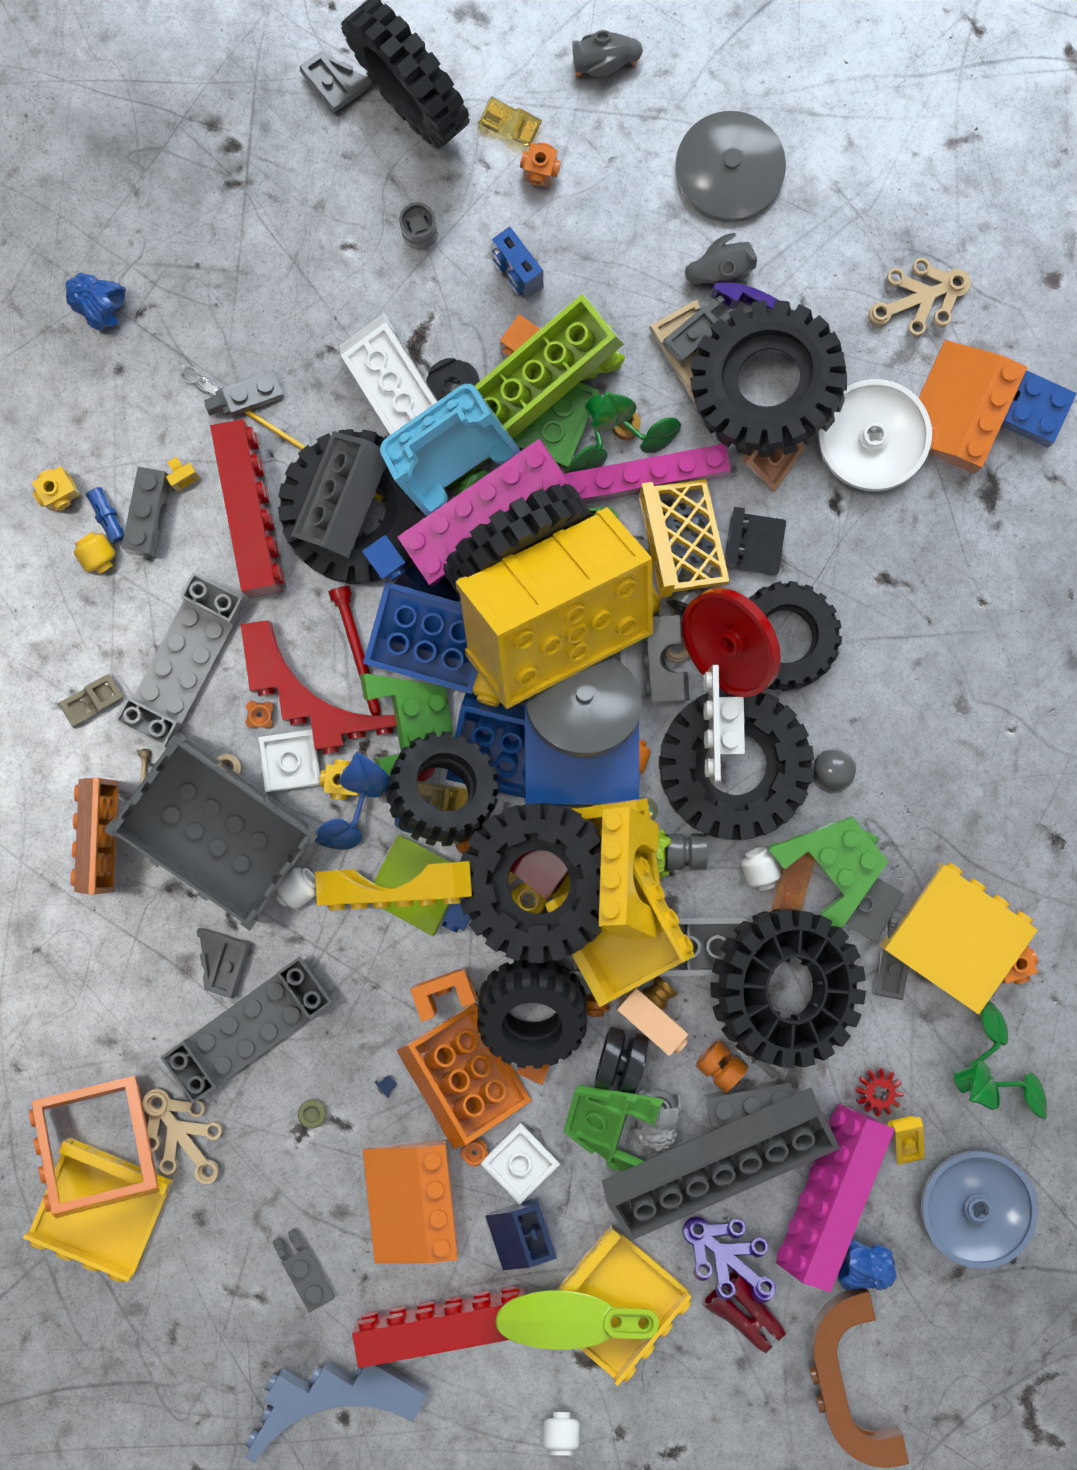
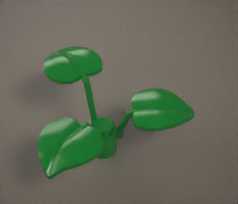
M605 392L604 395H596L586 403L585 408L593 419L591 426L594 429L597 444L596 446H587L581 450L572 460L564 474L601 467L605 463L608 454L606 450L602 449L603 442L600 432H608L620 423L640 440H644L640 445V449L645 453H654L668 446L679 433L682 424L678 419L668 417L653 424L647 434H642L627 422L634 415L637 408L632 399Z
M988 1001L981 1011V1019L984 1031L993 1042V1046L976 1060L970 1061V1067L955 1072L956 1086L961 1093L970 1091L969 1101L981 1104L990 1110L999 1108L1000 1095L998 1087L1019 1086L1024 1089V1099L1030 1110L1039 1118L1047 1119L1046 1094L1041 1081L1035 1074L1026 1073L1024 1077L1025 1082H995L993 1080L990 1069L984 1060L1000 1048V1044L1002 1046L1008 1044V1028L1000 1010L991 1001Z

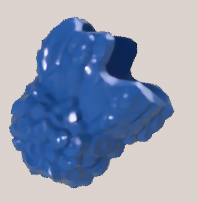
M82 272L66 281L67 304L71 306L74 312L85 316L90 327L102 330L103 328L118 324L119 321L113 316V312L121 308L124 303L126 291L124 286L114 281L98 280L95 275Z
M855 1239L851 1240L838 1273L841 1287L846 1290L876 1288V1290L880 1291L886 1290L889 1286L891 1287L895 1279H897L892 1251L888 1250L885 1246L873 1245V1247H868L859 1241H855Z

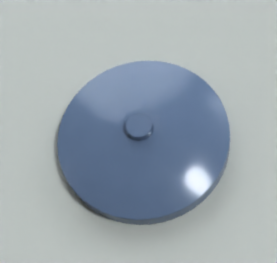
M966 1151L949 1157L932 1172L922 1193L921 1217L928 1237L946 1257L966 1267L989 1269L1010 1262L1027 1247L1037 1225L1038 1205L1030 1181L1014 1163L991 1152Z

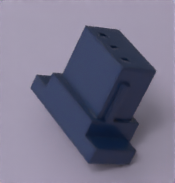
M390 1076L385 1077L379 1083L377 1080L374 1082L380 1089L379 1092L381 1094L384 1093L387 1098L390 1097L388 1093L397 1085Z

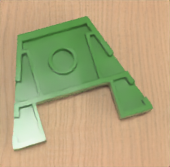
M373 674L360 675L364 700L385 696L392 697L401 751L405 746L409 747L411 741L417 737L423 740L427 733L435 732L437 737H440L443 731L452 732V737H454L445 686ZM399 754L375 758L374 761L389 776Z
M853 816L819 827L818 830L804 835L799 834L791 837L790 840L771 844L768 847L769 851L784 869L805 853L810 852L843 893L820 911L822 916L833 921L831 926L841 928L844 927L888 863L887 858Z
M578 1085L574 1091L563 1133L591 1154L596 1152L606 1159V1165L613 1171L619 1169L622 1172L644 1162V1160L617 1148L627 1114L655 1125L663 1100L655 1097Z

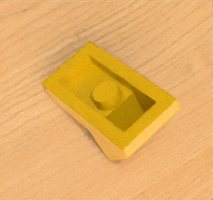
M908 1116L888 1121L887 1125L895 1129L891 1137V1143L897 1165L925 1159L924 1126L921 1117Z

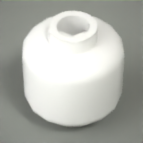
M757 847L745 853L746 857L741 861L747 885L758 888L759 891L772 889L775 886V882L781 877L778 860L766 847Z
M292 868L276 889L277 900L283 906L288 905L293 909L301 908L316 896L315 875L307 868Z
M553 1412V1418H547L543 1421L542 1444L545 1449L549 1450V1455H572V1451L579 1448L580 1423L578 1420L570 1418V1412Z

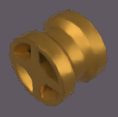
M635 412L628 420V423L639 431L641 420ZM621 423L613 428L614 435L620 440L630 441L636 437Z
M660 976L654 978V983L651 987H646L642 991L663 1011L667 1007L669 999L675 998L678 995Z

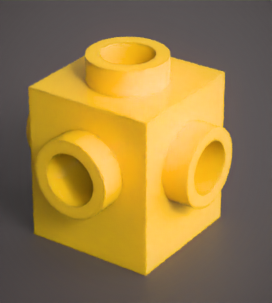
M62 466L54 470L47 469L37 475L38 479L31 482L36 490L32 493L37 503L51 511H61L71 504V500L81 495L69 472Z
M334 760V765L326 764V770H321L320 787H324V793H331L330 799L347 800L348 795L360 796V793L351 792L337 782L338 777L341 776L342 771L351 761Z

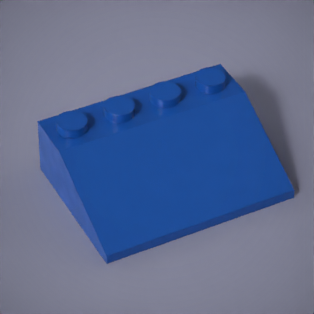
M385 581L363 664L473 694L472 688L478 671L466 657L465 653L467 641L461 602Z
M466 693L460 708L455 738H458L459 734L467 736L466 742L472 745L474 742H477L482 746L480 752L483 755L485 753L490 755L492 758L490 767L497 768L498 777L495 781L500 783V793L524 798V705L516 704L506 709L502 703H499L498 707H493L478 702L476 700L477 696L474 693ZM450 770L447 771L446 780L464 784L457 774Z

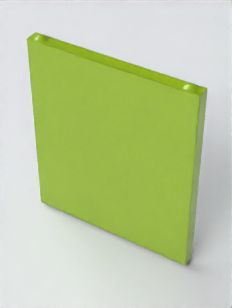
M398 834L373 883L387 888H397L418 876L428 864L449 863L450 861ZM436 899V905L419 906V900H413V906L396 907V901L390 902V907L382 909L434 937L450 904H443V899Z

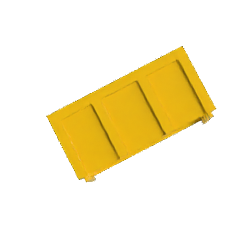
M608 507L601 511H596L595 516L566 530L562 529L553 533L552 537L515 555L511 554L502 558V561L468 578L461 577L455 581L456 589L460 593L467 641L466 657L506 709L653 634L652 557Z

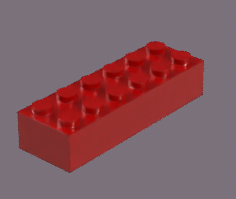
M244 419L210 425L241 591L250 599L283 592L281 585L286 584L283 568L279 567L276 560L277 557H280V549L277 540H274L271 530H275V523L272 513L269 514V510L266 507V503H270L267 486L264 487L263 481H261V476H265L262 459L259 460L258 454H256V449H260L258 435L256 432L254 433L253 427H249Z
M516 1285L502 1288L501 1292L490 1294V1291H480L474 1293L472 1298L462 1299V1296H453L445 1299V1303L435 1305L434 1301L419 1303L417 1308L406 1310L405 1306L392 1308L389 1310V1313L378 1315L376 1311L364 1313L361 1315V1318L357 1319L352 1332L358 1368L508 1341L509 1339L497 1330L496 1316L498 1311L507 1302L525 1295V1288L518 1289Z

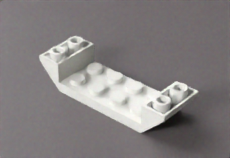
M382 313L339 345L341 357L391 435L438 401L398 340L397 332L386 315Z

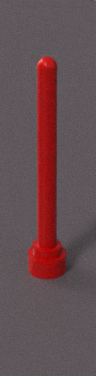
M345 585L329 590L328 594L331 603L334 602L335 607L339 608L359 677L361 674H370L368 665L363 664L365 655L349 605L351 603L350 597H352L350 586ZM378 698L367 700L371 715H380L381 708Z

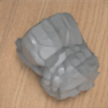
M646 1089L641 1090L637 1095L660 1098L663 1100L655 1125L636 1118L637 1121L633 1127L636 1141H638L637 1145L644 1150L656 1152L667 1150L671 1144L675 1143L677 1136L676 1128L682 1110V1099L679 1094L671 1096L665 1091L652 1090L646 1092Z

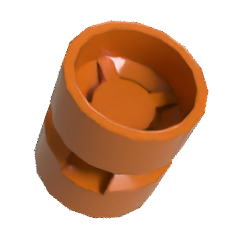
M717 1039L700 1056L695 1067L706 1077L713 1076V1083L724 1093H727L744 1076L749 1065L738 1055L731 1056V1049L720 1039Z

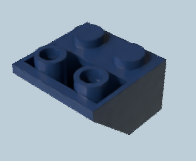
M539 1197L522 1202L520 1205L516 1204L485 1215L503 1270L530 1268L557 1259V1250Z

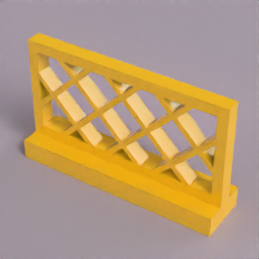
M706 479L654 486L653 482L642 483L639 501L660 598L672 596L673 592L728 585L729 577ZM701 489L703 498L698 504L685 496L689 490ZM670 493L677 500L670 508L660 501L659 494ZM681 501L694 509L688 518L674 511ZM697 512L708 519V524L704 530L691 522ZM669 516L683 523L677 533L666 527L665 522ZM686 526L699 534L693 544L680 536ZM703 537L713 543L714 550L710 555L696 547ZM675 541L689 549L682 559L671 552V546ZM692 552L705 560L699 570L685 562ZM710 563L719 569L720 577L710 578L702 573V571ZM681 567L694 574L691 581L678 583L676 573Z

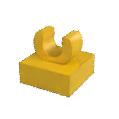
M177 456L167 462L173 473L166 476V478L177 493L201 479L190 462L183 465Z

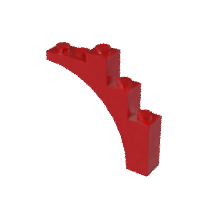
M269 620L240 624L249 690L253 693H258V697L274 695V690H278L282 720L285 722L290 721V726L307 724V719L310 718L315 750H322L323 755L339 753L340 747H346L345 735H348L349 740L365 738L366 732L376 731L377 736L393 733V728H397L395 715L372 716L352 713L332 706L311 693L299 682L286 664L277 645L273 624Z

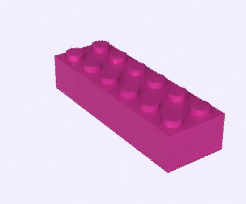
M538 439L399 535L398 539L428 584L435 585L446 577L443 567L447 563L448 555L456 551L455 546L463 538L472 537L469 532L480 523H490L489 516L500 509L503 512L508 511L510 503L521 497L526 501L531 492L542 488L546 491L552 485L560 484V486H563L564 484L571 485V483L544 443Z
M840 1103L837 1104L830 1118V1125L840 1149L815 1160L814 1165L809 1171V1178L804 1191L800 1194L795 1214L789 1222L784 1242L778 1250L775 1262L803 1284L828 1292L832 1291L895 1130L864 1112Z

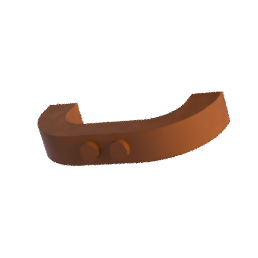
M865 1288L848 1289L834 1296L823 1306L814 1321L811 1331L810 1351L814 1366L809 1367V1372L813 1385L818 1384L820 1395L815 1396L819 1413H825L826 1420L835 1439L854 1459L864 1464L881 1468L909 1464L903 1435L898 1426L871 1431L858 1426L851 1418L838 1362L837 1348L841 1337L848 1329L855 1325L876 1321L869 1290Z

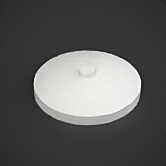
M869 379L847 386V391H844L845 401L841 412L835 411L834 413L835 422L827 432L823 429L818 431L819 449L825 464L839 480L856 489L884 491L902 485L918 472L930 450L932 427L926 408L909 389L892 381Z

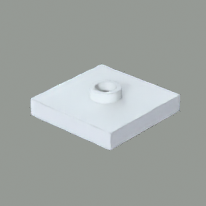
M312 729L258 737L265 793L320 785L321 773L318 752L314 748Z
M520 1122L480 1164L520 1205L560 1165V1162Z

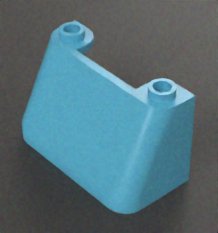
M463 384L388 436L380 447L381 455L393 479L426 516L446 504L448 498L444 489L446 486L489 456L496 464L502 465L521 452L482 395L472 384Z

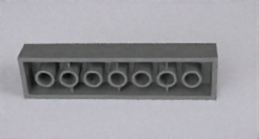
M809 1088L602 1180L607 1205L628 1239L632 1241L840 1149L820 1103L812 1088Z

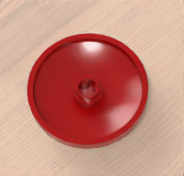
M713 588L704 591L688 604L682 621L683 638L692 662L702 675L708 672L712 665H718L719 688L723 692L737 697L757 695L775 681L781 664L779 642L768 618L755 603L734 590Z

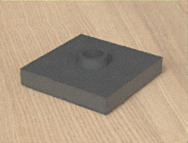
M877 878L845 925L877 942L904 893ZM840 890L838 891L834 900H836L843 894Z

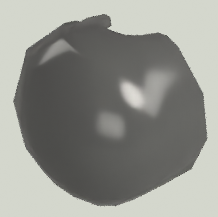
M839 748L826 749L817 756L814 762L813 781L820 790L830 794L841 793L853 782L856 764L848 752Z

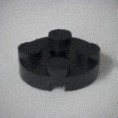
M446 358L438 361L431 367L426 378V384L437 401L452 392L445 390L448 387L447 382L449 380H452L454 383L459 382L461 385L472 384L473 386L480 382L475 368L470 363L456 360V358Z

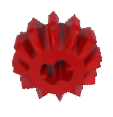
M882 1067L877 1068L876 1076L871 1069H867V1080L862 1076L857 1078L863 1084V1087H854L856 1093L862 1094L857 1097L856 1102L858 1104L865 1103L863 1110L866 1113L873 1109L874 1115L879 1117L883 1108L884 1112L890 1115L892 1112L889 1105L892 1104L897 1108L900 1107V1103L894 1099L895 1097L904 1096L902 1091L895 1090L902 1085V1082L899 1079L893 1080L895 1074L892 1071H888L884 1075ZM876 1086L885 1089V1091H881L883 1096L880 1098L873 1095V1092H876L874 1090Z

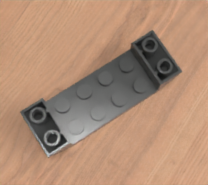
M299 956L269 980L160 1058L192 1104H194L333 1002Z

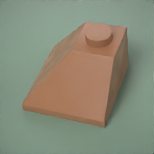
M800 442L796 444L798 451L784 455L782 449H777L774 452V457H760L758 450H752L750 456L743 453L742 456L747 466L771 491L775 492L806 446Z

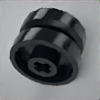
M609 1027L602 1048L594 1087L610 1090L613 1087L616 1075H619L617 1091L635 1094L644 1072L649 1038L633 1034L628 1041L627 1048L623 1049L626 1036L624 1030Z

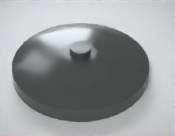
M740 111L717 112L695 123L680 143L675 164L676 180L685 200L700 214L721 222L744 221L757 216L767 209L777 197L786 171L784 149L776 133L761 119Z
M611 656L526 699L528 720L536 735L553 750L578 758L602 756L622 746L634 733L639 722L642 706L641 693L636 679L628 668Z

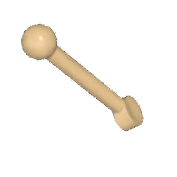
M146 748L142 749L139 753L142 758L140 784L146 777L147 759L151 755L150 751Z

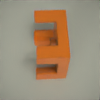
M467 966L415 984L410 989L421 1022L433 1018L434 1014L437 1013L432 993H435L436 997L452 991V986H455L463 1007L476 1003L478 997Z

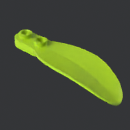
M546 1290L525 1294L507 1302L497 1313L496 1327L504 1337L519 1344L540 1349L571 1350L595 1346L610 1338L649 1339L657 1333L659 1320L653 1311L646 1308L613 1307L607 1302L588 1294L573 1291ZM613 1317L618 1318V1324L615 1327L611 1326ZM641 1318H645L646 1323L644 1327L640 1328L638 1322Z

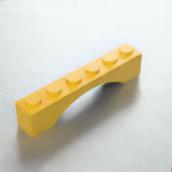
M469 861L428 864L418 876L397 888L377 885L364 878L355 869L315 872L317 906L328 905L329 910L346 909L345 904H350L351 909L368 908V903H373V908L390 907V902L396 901V907L413 906V900H419V906L436 905V899H443V904H458L461 897L472 896Z

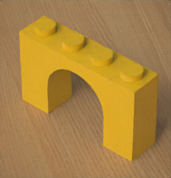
M631 807L603 809L599 927L628 940L656 938V914L651 906L640 900L636 892L633 879V861L636 853L658 852L659 824Z

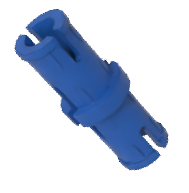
M102 487L91 489L86 493V497L94 509L97 523H101L110 544L121 542L124 537V531L116 517L117 511L109 504Z

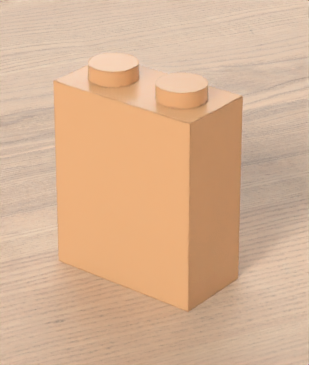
M638 987L627 992L615 1005L622 1015L668 1056L673 1052L678 1054L688 1043L686 1037L689 1034L648 998Z

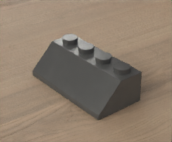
M335 431L332 432L292 531V537L331 553L349 558L355 546L360 528L365 521L371 501L376 494L381 476L387 467L379 446L365 439Z

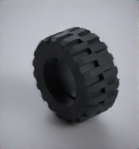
M780 581L772 583L771 586L762 587L748 598L761 609L766 617L778 611H791L800 615L807 622L812 633V643L806 655L795 662H781L775 681L767 689L791 691L806 687L826 674L838 657V647L842 643L839 629L842 627L840 620H837L835 617L837 611L833 604L829 606L825 601L827 597L823 593L817 594L814 592V587L807 584L800 586L795 581L782 584Z
M443 731L441 736L437 737L436 733L432 732L427 733L423 740L420 737L412 740L410 746H405L400 752L389 775L386 799L387 803L392 805L389 810L392 817L399 818L398 826L403 831L407 828L412 831L411 838L417 841L420 837L425 838L426 844L434 846L437 841L441 842L442 847L451 846L453 841L460 844L467 841L469 836H472L475 831H480L483 823L489 819L498 801L496 796L500 792V783L495 781L498 777L497 768L490 767L492 758L488 753L483 755L480 752L482 746L477 742H474L472 745L466 742L468 737L459 734L458 738L452 737V732ZM430 768H444L457 774L463 780L468 791L466 804L462 808L453 811H443L430 806L421 797L417 788V779L421 772Z
M514 960L512 964L506 962L500 965L499 971H492L480 988L477 1028L478 1033L481 1034V1041L484 1046L489 1047V1052L495 1057L501 1056L503 1062L510 1065L512 1062L516 1063L517 1067L520 1068L534 1066V1069L542 1068V1065L549 1064V1066L555 1065L560 1058L565 1060L572 1055V1050L575 1051L579 1048L587 1031L586 993L584 987L580 985L579 978L574 973L570 974V969L562 964L557 966L556 961L553 960L544 963ZM538 1003L550 1007L556 1013L543 1021L525 1022L513 1017L509 1011L522 1004Z

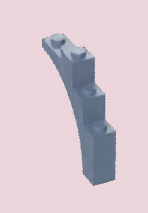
M326 1361L322 1369L318 1366L316 1367L308 1381L309 1383L282 1368L278 1376L275 1374L271 1376L264 1388L268 1391L264 1400L268 1403V1406L260 1418V1421L264 1424L259 1432L253 1430L245 1446L249 1450L245 1458L255 1463L267 1445L284 1429L303 1417L325 1409L342 1406H366L390 1411L413 1421L427 1397L429 1388L388 1363L363 1368L356 1366L353 1374L350 1375Z

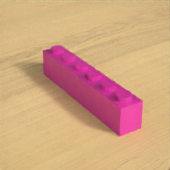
M717 444L566 473L564 475L571 485L575 487L585 504L639 494L642 483L653 482L654 486L703 479L709 481L728 477L731 469L726 446L724 444Z

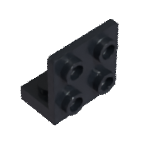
M734 507L730 516L724 557L726 567L777 575L780 569L786 520L745 514V508Z

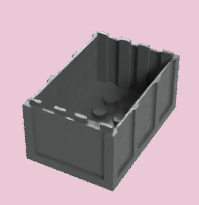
M177 732L168 741V747L119 815L109 823L104 831L112 837L118 836L150 858V863L157 868L161 866L198 891V896L206 901L208 899L240 920V925L250 931L257 922L258 914L307 845H312L318 837L317 828L183 734Z

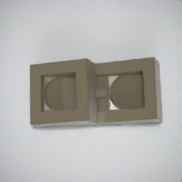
M107 674L84 686L83 690L60 701L59 705L74 728L123 699V696L110 674Z

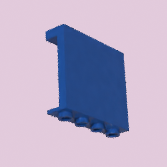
M523 700L525 804H607L639 799V722L631 737L616 750L592 758L572 757L553 750L536 735L528 720L526 700Z

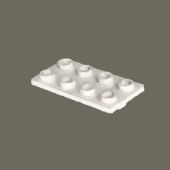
M712 665L708 672L703 674V691L708 692V701L704 703L703 713L704 720H709V730L704 732L705 749L709 748L710 759L705 760V777H710V783H717L721 781L720 755L745 754L744 697H719V666Z

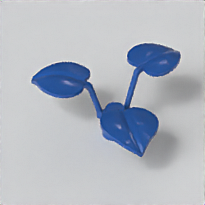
M355 753L351 762L342 771L340 776V783L345 789L360 793L351 823L339 818L327 821L318 828V837L315 839L316 843L324 847L344 850L353 848L361 842L362 832L354 827L358 823L365 795L376 798L381 796L382 792L387 793L389 776L385 770L360 753ZM397 817V818L395 819V826H396L398 829L402 830V829L398 826V823H399L400 820H399V818ZM408 828L404 831L407 833H412V831H410Z

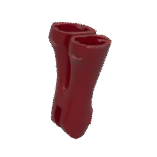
M732 1271L729 1274V1280L735 1286L733 1297L744 1306L752 1317L743 1313L731 1299H720L716 1294V1288L707 1294L702 1305L711 1313L730 1323L757 1349L766 1354L773 1346L759 1329L764 1326L778 1341L787 1333L766 1305L752 1297L751 1285ZM724 1286L725 1289L730 1293L729 1288L727 1286Z

